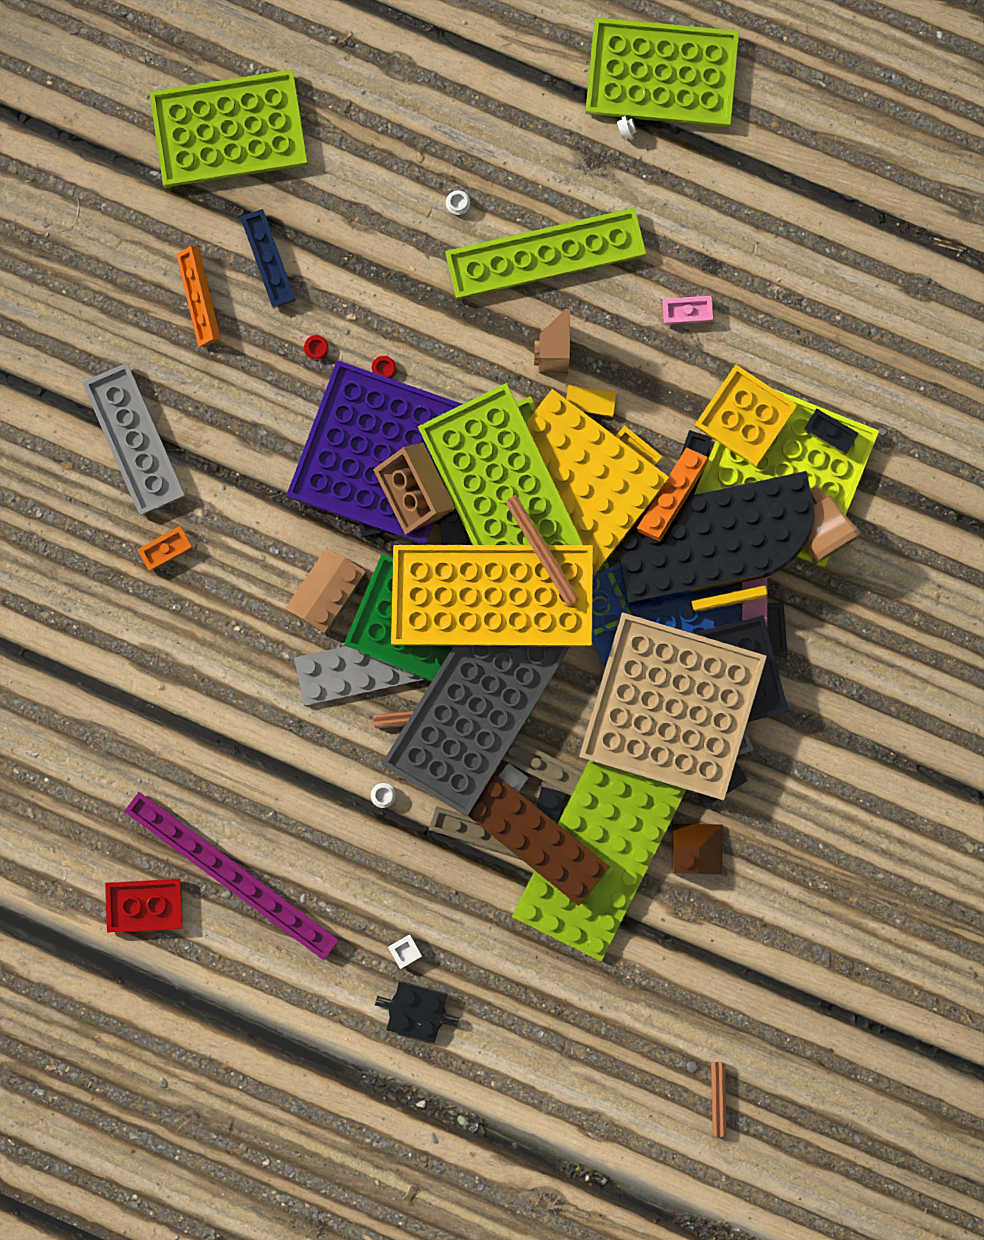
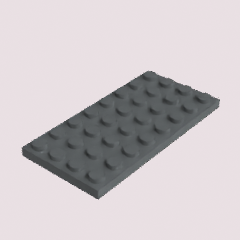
M453 646L381 765L467 817L570 646Z

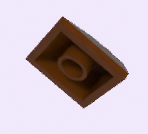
M672 824V874L722 875L723 824Z

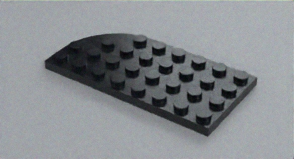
M807 471L688 496L660 542L638 532L637 529L650 508V504L618 545L628 603L630 606L747 582L771 576L782 570L802 551L812 531L815 513Z

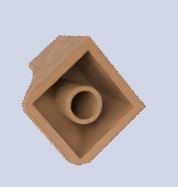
M819 487L811 491L815 516L811 534L804 546L814 565L855 541L861 535L858 528L841 511L831 496L826 497Z

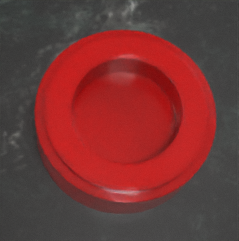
M313 335L305 341L304 351L308 358L319 361L327 356L329 346L324 337Z
M379 356L372 363L371 369L373 373L390 379L394 377L396 365L392 358Z

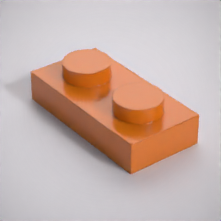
M179 526L140 547L137 551L148 571L151 572L193 549L182 527Z

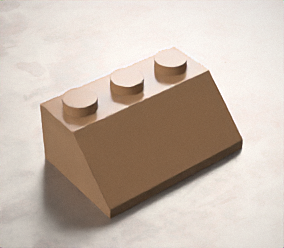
M565 309L540 333V341H535L534 366H539V373H568L570 359V309Z
M424 443L403 447L373 469L405 535L441 519L455 509Z
M326 547L285 609L327 636L366 578L367 573L347 558Z

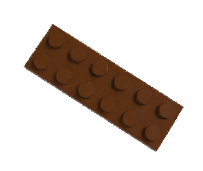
M495 773L491 776L468 814V817L578 906L582 904L611 867Z

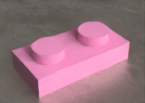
M711 296L662 299L664 325L713 322Z

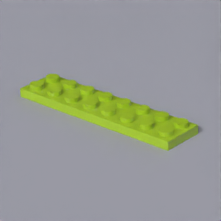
M630 208L445 251L455 297L458 300L645 257L646 251L635 208Z

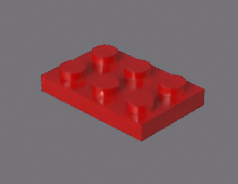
M181 879L105 883L107 933L183 929Z

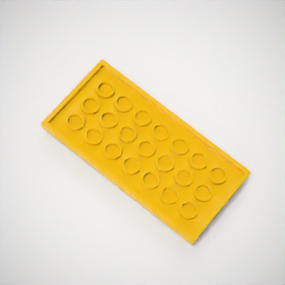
M394 545L391 644L407 646H592L593 545H547L579 598L575 604L568 606L531 545Z

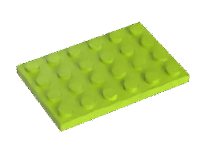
M595 17L585 114L613 117L627 116V118L730 127L739 31Z
M293 69L149 92L164 188L308 165Z

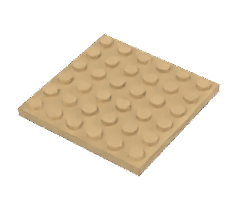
M622 613L579 757L724 800L766 655Z

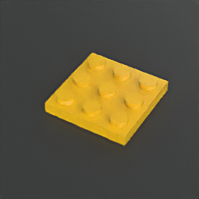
M735 365L694 427L756 467L797 407V404L738 365Z

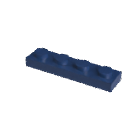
M261 209L241 216L243 227L272 308L274 309L296 301L264 210Z

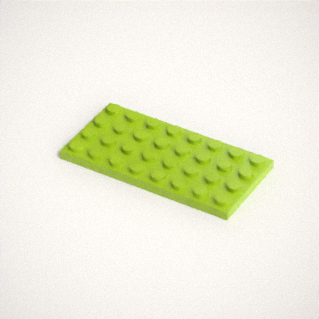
M507 383L418 426L473 545H530L506 505V501L513 496L519 498L546 545H583Z
M589 760L558 824L611 867L580 906L575 904L534 870L512 917L602 962L687 789Z

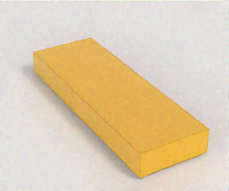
M760 586L692 601L693 610L697 613L767 598L768 593L766 586Z

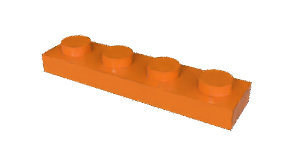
M189 246L177 253L176 256L198 347H205L221 338L199 246Z
M685 449L670 473V479L658 493L637 527L638 532L659 542L661 541L709 462L708 457L691 449Z

